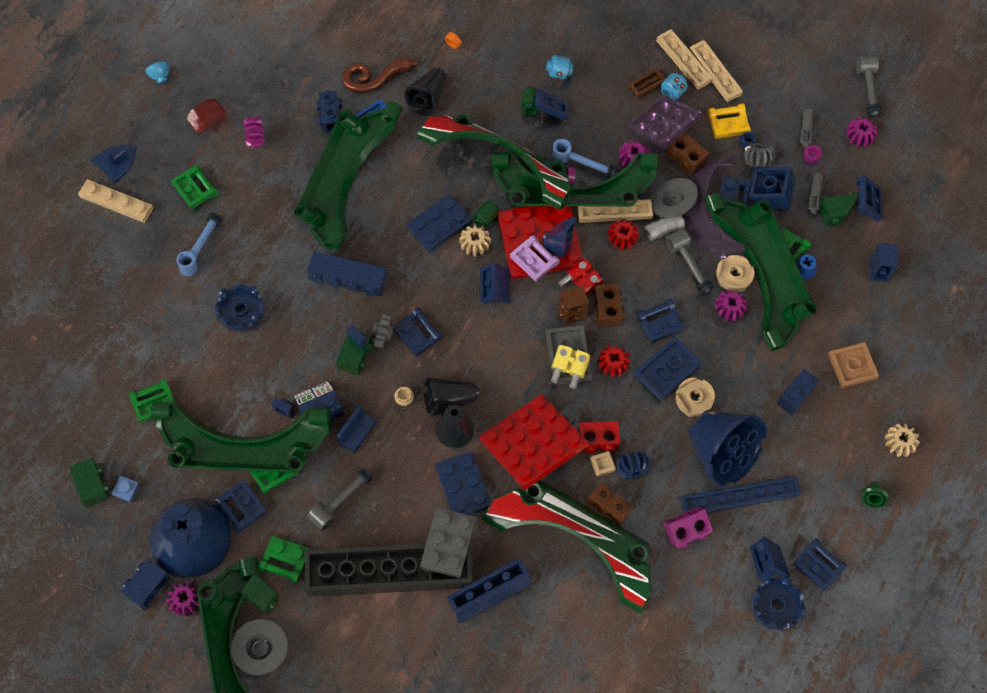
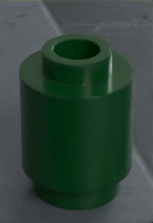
M528 87L522 91V109L527 115H534L538 110L535 107V93L538 90L534 87Z
M490 200L483 203L473 215L474 223L478 227L483 226L487 228L498 215V205Z

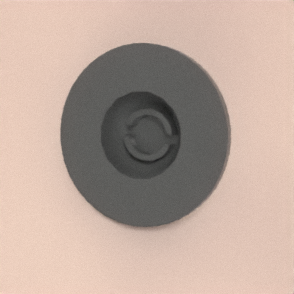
M686 178L668 180L653 192L650 199L652 210L657 216L662 218L681 216L688 212L696 203L698 189L694 182Z
M264 619L253 620L244 624L236 632L231 643L233 661L240 670L250 675H265L276 670L285 660L288 651V641L283 629L276 623Z

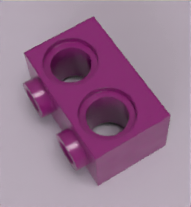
M701 507L663 521L671 545L679 548L690 545L692 540L705 539L709 533L713 532L706 510ZM700 520L701 526L695 530V522ZM682 527L683 533L680 537H677L676 532Z

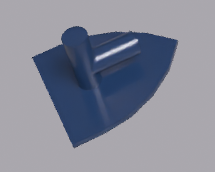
M115 146L102 151L91 160L115 183L128 172L133 164L136 146Z

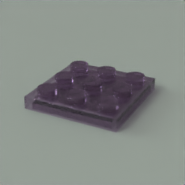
M663 94L630 121L626 127L631 133L666 149L703 117L700 111Z

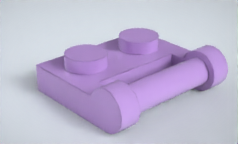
M534 235L510 253V258L535 282L549 270L555 268L560 262V259L546 250ZM530 247L535 248L548 262L545 263Z

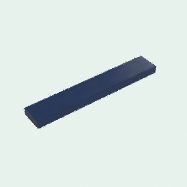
M792 476L681 496L680 501L683 513L697 507L705 509L706 513L800 497L801 491L797 477Z

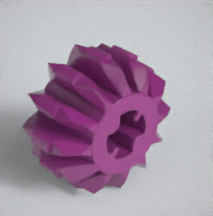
M255 116L245 118L246 145L253 148L263 146L265 141L262 119Z
M859 116L856 120H851L846 128V138L851 139L850 144L855 142L857 147L860 144L863 147L867 146V144L871 145L877 136V125H873V120L868 121L867 117L862 119Z
M632 139L629 143L624 142L623 147L619 150V160L623 162V167L627 166L637 153H649L645 143L640 144L639 140L634 143Z
M728 289L726 293L721 292L719 297L716 298L715 303L717 305L715 306V311H719V317L725 316V321L729 318L733 322L736 321V318L741 319L747 311V300H743L744 294L738 295L737 290L732 293Z
M182 581L181 587L174 584L173 588L175 591H168L171 597L166 599V602L171 604L169 610L171 612L175 611L176 616H180L183 612V615L188 617L189 611L195 614L196 610L194 607H199L198 587H194L192 582L186 586V583ZM185 596H187V597H188V600H187V601L183 600V601H184V603H183V602L181 601V598H182V597L186 598Z

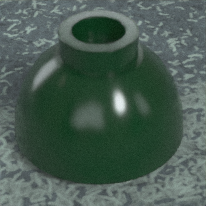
M877 481L867 485L861 493V501L871 508H882L888 504L890 499L887 489Z

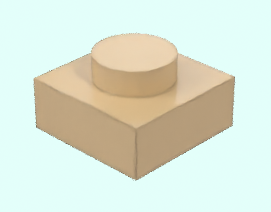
M609 451L590 457L596 477L615 472L616 468Z

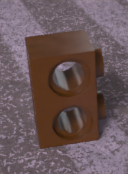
M684 131L668 143L666 151L670 159L675 160L684 171L689 172L691 175L695 174L707 163L710 154Z
M618 284L595 285L594 299L598 328L621 326L622 319H625V310L621 308L620 302L623 301L622 291H619ZM606 295H610V296H612L613 298H612V299H607L605 296H606ZM612 312L615 316H609L607 313Z
M583 286L560 293L557 314L560 319H563L564 324L586 318L589 301Z
M603 482L589 496L587 503L602 516L619 526L629 517L634 507Z

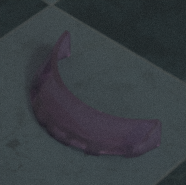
M735 151L706 164L692 176L690 180L694 182L698 189V199L694 206L683 214L685 224L694 235L695 240L721 258H728L730 255L742 256L745 245L729 237L713 221L704 199L707 197L708 184L716 168L721 165H732L736 155Z

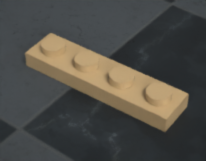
M672 29L657 37L656 41L697 90L712 82L713 78Z
M705 40L689 48V51L713 78L712 83L726 102L742 95V89Z
M88 179L78 193L82 199L143 223L146 222L153 210L152 204Z
M634 200L625 201V202H626V203H632ZM637 200L633 206L629 207L578 206L579 223L616 221L617 219L619 221L624 219L645 220L652 219L653 217L651 200Z

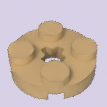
M730 255L728 258L722 259L716 269L717 283L720 287L727 290L743 292L752 283L754 268L753 266L751 267L745 257ZM737 270V274H740V276L735 277L730 272Z
M688 378L681 382L676 391V404L688 417L702 416L704 411H710L715 398L714 389L705 380ZM692 393L700 396L698 401L691 399Z

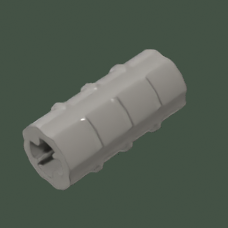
M682 216L661 218L644 226L647 238L652 241L684 228L685 224Z

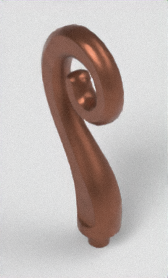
M409 57L397 59L391 62L375 79L367 83L364 82L368 81L371 76L370 69L365 64L355 63L344 70L342 82L352 92L368 93L382 86L394 75L411 71L410 68L417 67V61H409ZM357 71L363 72L358 77L359 83H355L351 79L352 74Z

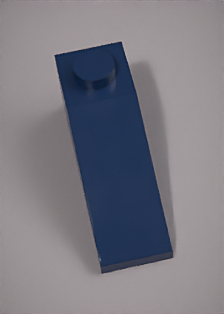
M571 217L554 225L551 231H547L542 239L544 241L543 247L550 253L563 259L572 246L576 219Z

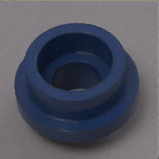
M745 132L739 138V144L743 148L749 144L757 143V138L752 132Z

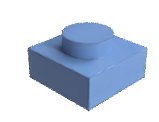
M120 476L111 494L131 503L140 484Z

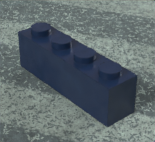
M313 251L307 269L309 279L315 283L323 282L333 287H345L353 292L362 291L370 296H381L387 278L386 268Z
M520 558L447 596L449 606L460 624L532 585L530 575Z

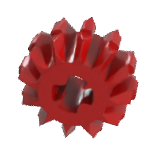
M617 219L615 224L610 225L607 236L609 237V243H614V248L619 246L622 251L624 247L629 250L631 245H636L639 233L637 232V226H633L632 221L627 223L626 219L623 222Z
M615 344L612 349L608 345L606 350L600 351L601 356L598 357L597 361L600 363L599 369H604V375L611 373L610 376L613 378L616 373L620 377L622 372L626 373L628 371L627 366L630 365L631 361L628 359L629 353H624V347L617 349Z

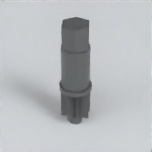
M808 108L803 112L800 137L801 145L804 148L812 144L814 111Z
M820 173L813 175L808 210L812 214L819 212L821 207L823 175Z

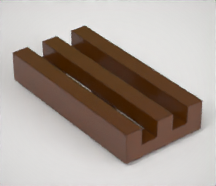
M655 68L630 82L628 88L632 90L633 94H636L637 99H640L661 87L662 82L666 78ZM646 81L644 84L640 85L639 87H637V88L635 87V86L641 84L642 82Z

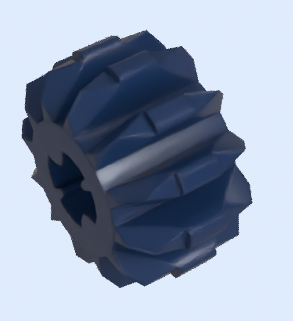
M643 451L628 452L617 459L618 473L621 478L626 480L639 478L650 471V459L647 453Z

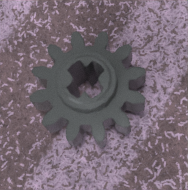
M383 313L381 321L376 320L372 331V337L376 338L374 346L383 348L384 342L390 341L394 325L390 324L391 315Z

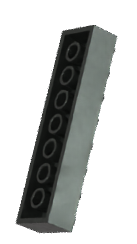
M470 543L460 578L420 568L426 544L305 550V591L308 597L462 589L472 583Z

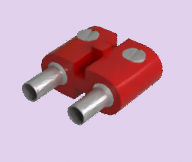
M585 258L566 271L567 276L558 281V284L563 287L572 280L577 287L583 286L586 296L595 290V285H602L604 283L600 275L593 270Z

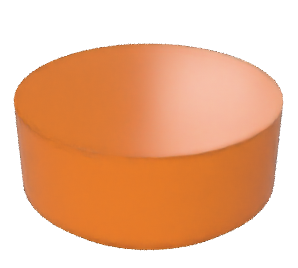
M449 32L445 36V41L450 47L458 49L461 46L462 41L454 33Z

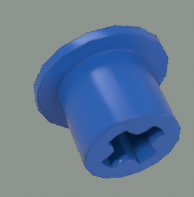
M805 254L796 262L803 279H811L815 276L817 266L816 259L812 255Z

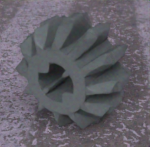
M749 144L745 147L744 151L745 162L752 167L770 166L774 163L775 149L769 144Z

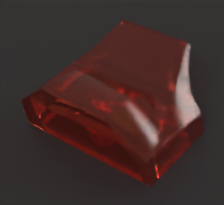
M215 98L206 99L193 108L186 119L197 133H200L223 118L227 113Z

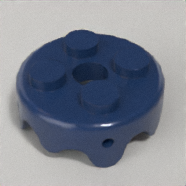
M236 284L231 289L223 288L220 290L215 310L220 323L224 327L235 332H243L254 328L262 320L264 303L256 287ZM239 306L246 307L242 313H237L235 310Z
M787 577L767 579L755 590L751 602L754 616L758 622L764 627L775 631H784L795 626L806 610L802 591L797 589L792 584V580ZM779 600L783 605L782 610L774 609L772 601Z

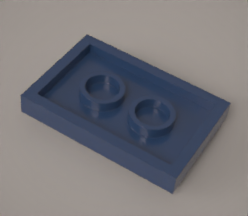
M449 194L406 223V226L428 252H431L472 224L473 219L454 197Z
M674 337L634 372V376L662 401L681 382L695 372L703 362L680 340Z
M472 451L435 464L451 511L471 515L490 506L491 500Z

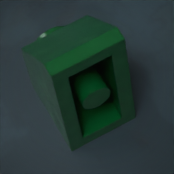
M858 192L822 200L820 212L825 227L831 225L836 227L845 221L859 197Z
M254 574L241 591L248 603L265 614H268L270 610L273 611L279 603L278 594Z

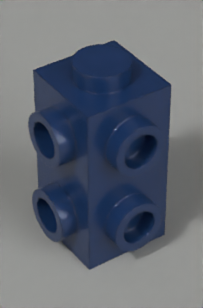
M325 91L319 93L320 100H316L317 110L321 111V115H318L319 126H323L324 133L332 132L340 114L339 108H342L341 97H337V91Z

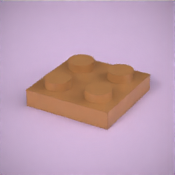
M865 342L829 351L828 353L841 388L876 380L879 377Z

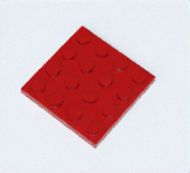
M527 206L498 211L497 218L511 280L530 276L510 258V253L532 235L537 237L538 242L543 246L544 241L542 239L547 231H551L554 225L573 217L570 206H564L562 210L552 206ZM574 227L572 246L563 259L559 258V264L546 274L566 271L583 259L576 227ZM530 247L545 263L548 262L535 248Z
M542 394L479 436L480 442L524 490L589 446L588 441Z

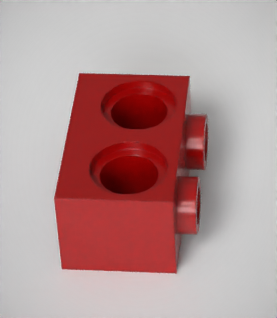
M618 421L579 423L578 432L583 437L591 436L594 438L593 441H588L589 446L582 450L584 453L591 454L596 451H609L613 453L619 450L620 434ZM610 435L614 440L607 441L604 436Z

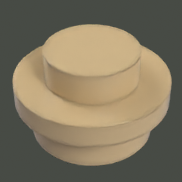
M400 387L396 390L394 398L397 404L407 406L412 403L414 394L410 388Z

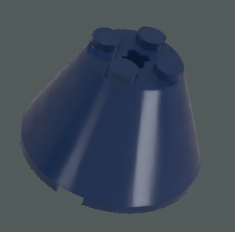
M706 410L697 423L690 427L689 435H691V442L713 483L720 487H726L725 484L730 482L735 484L754 467L763 451L760 448L762 441L767 439V425L761 417L752 414L711 412Z
M197 498L183 499L166 507L155 519L150 531V550L157 564L169 574L182 578L202 576L215 569L227 555L231 544V528L227 517L215 504Z

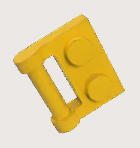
M744 103L734 107L708 109L715 139L739 136L751 131ZM735 113L739 114L737 117L717 119L716 117Z

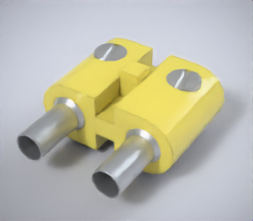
M559 345L552 364L554 373L551 382L557 383L560 373L566 372L573 376L569 387L576 389L579 378H584L591 356L585 352L575 351L573 348Z

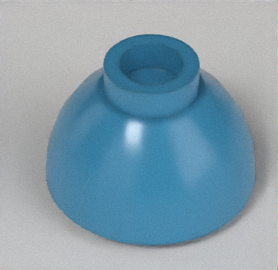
M167 61L156 62L149 65L145 72L151 79L156 80L158 84L166 82L170 70L169 63Z

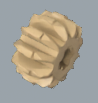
M475 224L473 228L467 226L466 231L462 230L459 243L461 244V249L466 250L467 255L472 252L475 257L478 252L483 255L484 250L488 251L491 238L489 237V232L484 231L483 226L478 229Z
M898 423L894 428L890 427L888 434L885 435L887 440L885 446L891 447L890 453L895 451L897 457H900L902 454L907 457L910 453L916 451V447L919 445V441L916 439L919 437V434H913L914 428L908 429L907 424L901 426Z

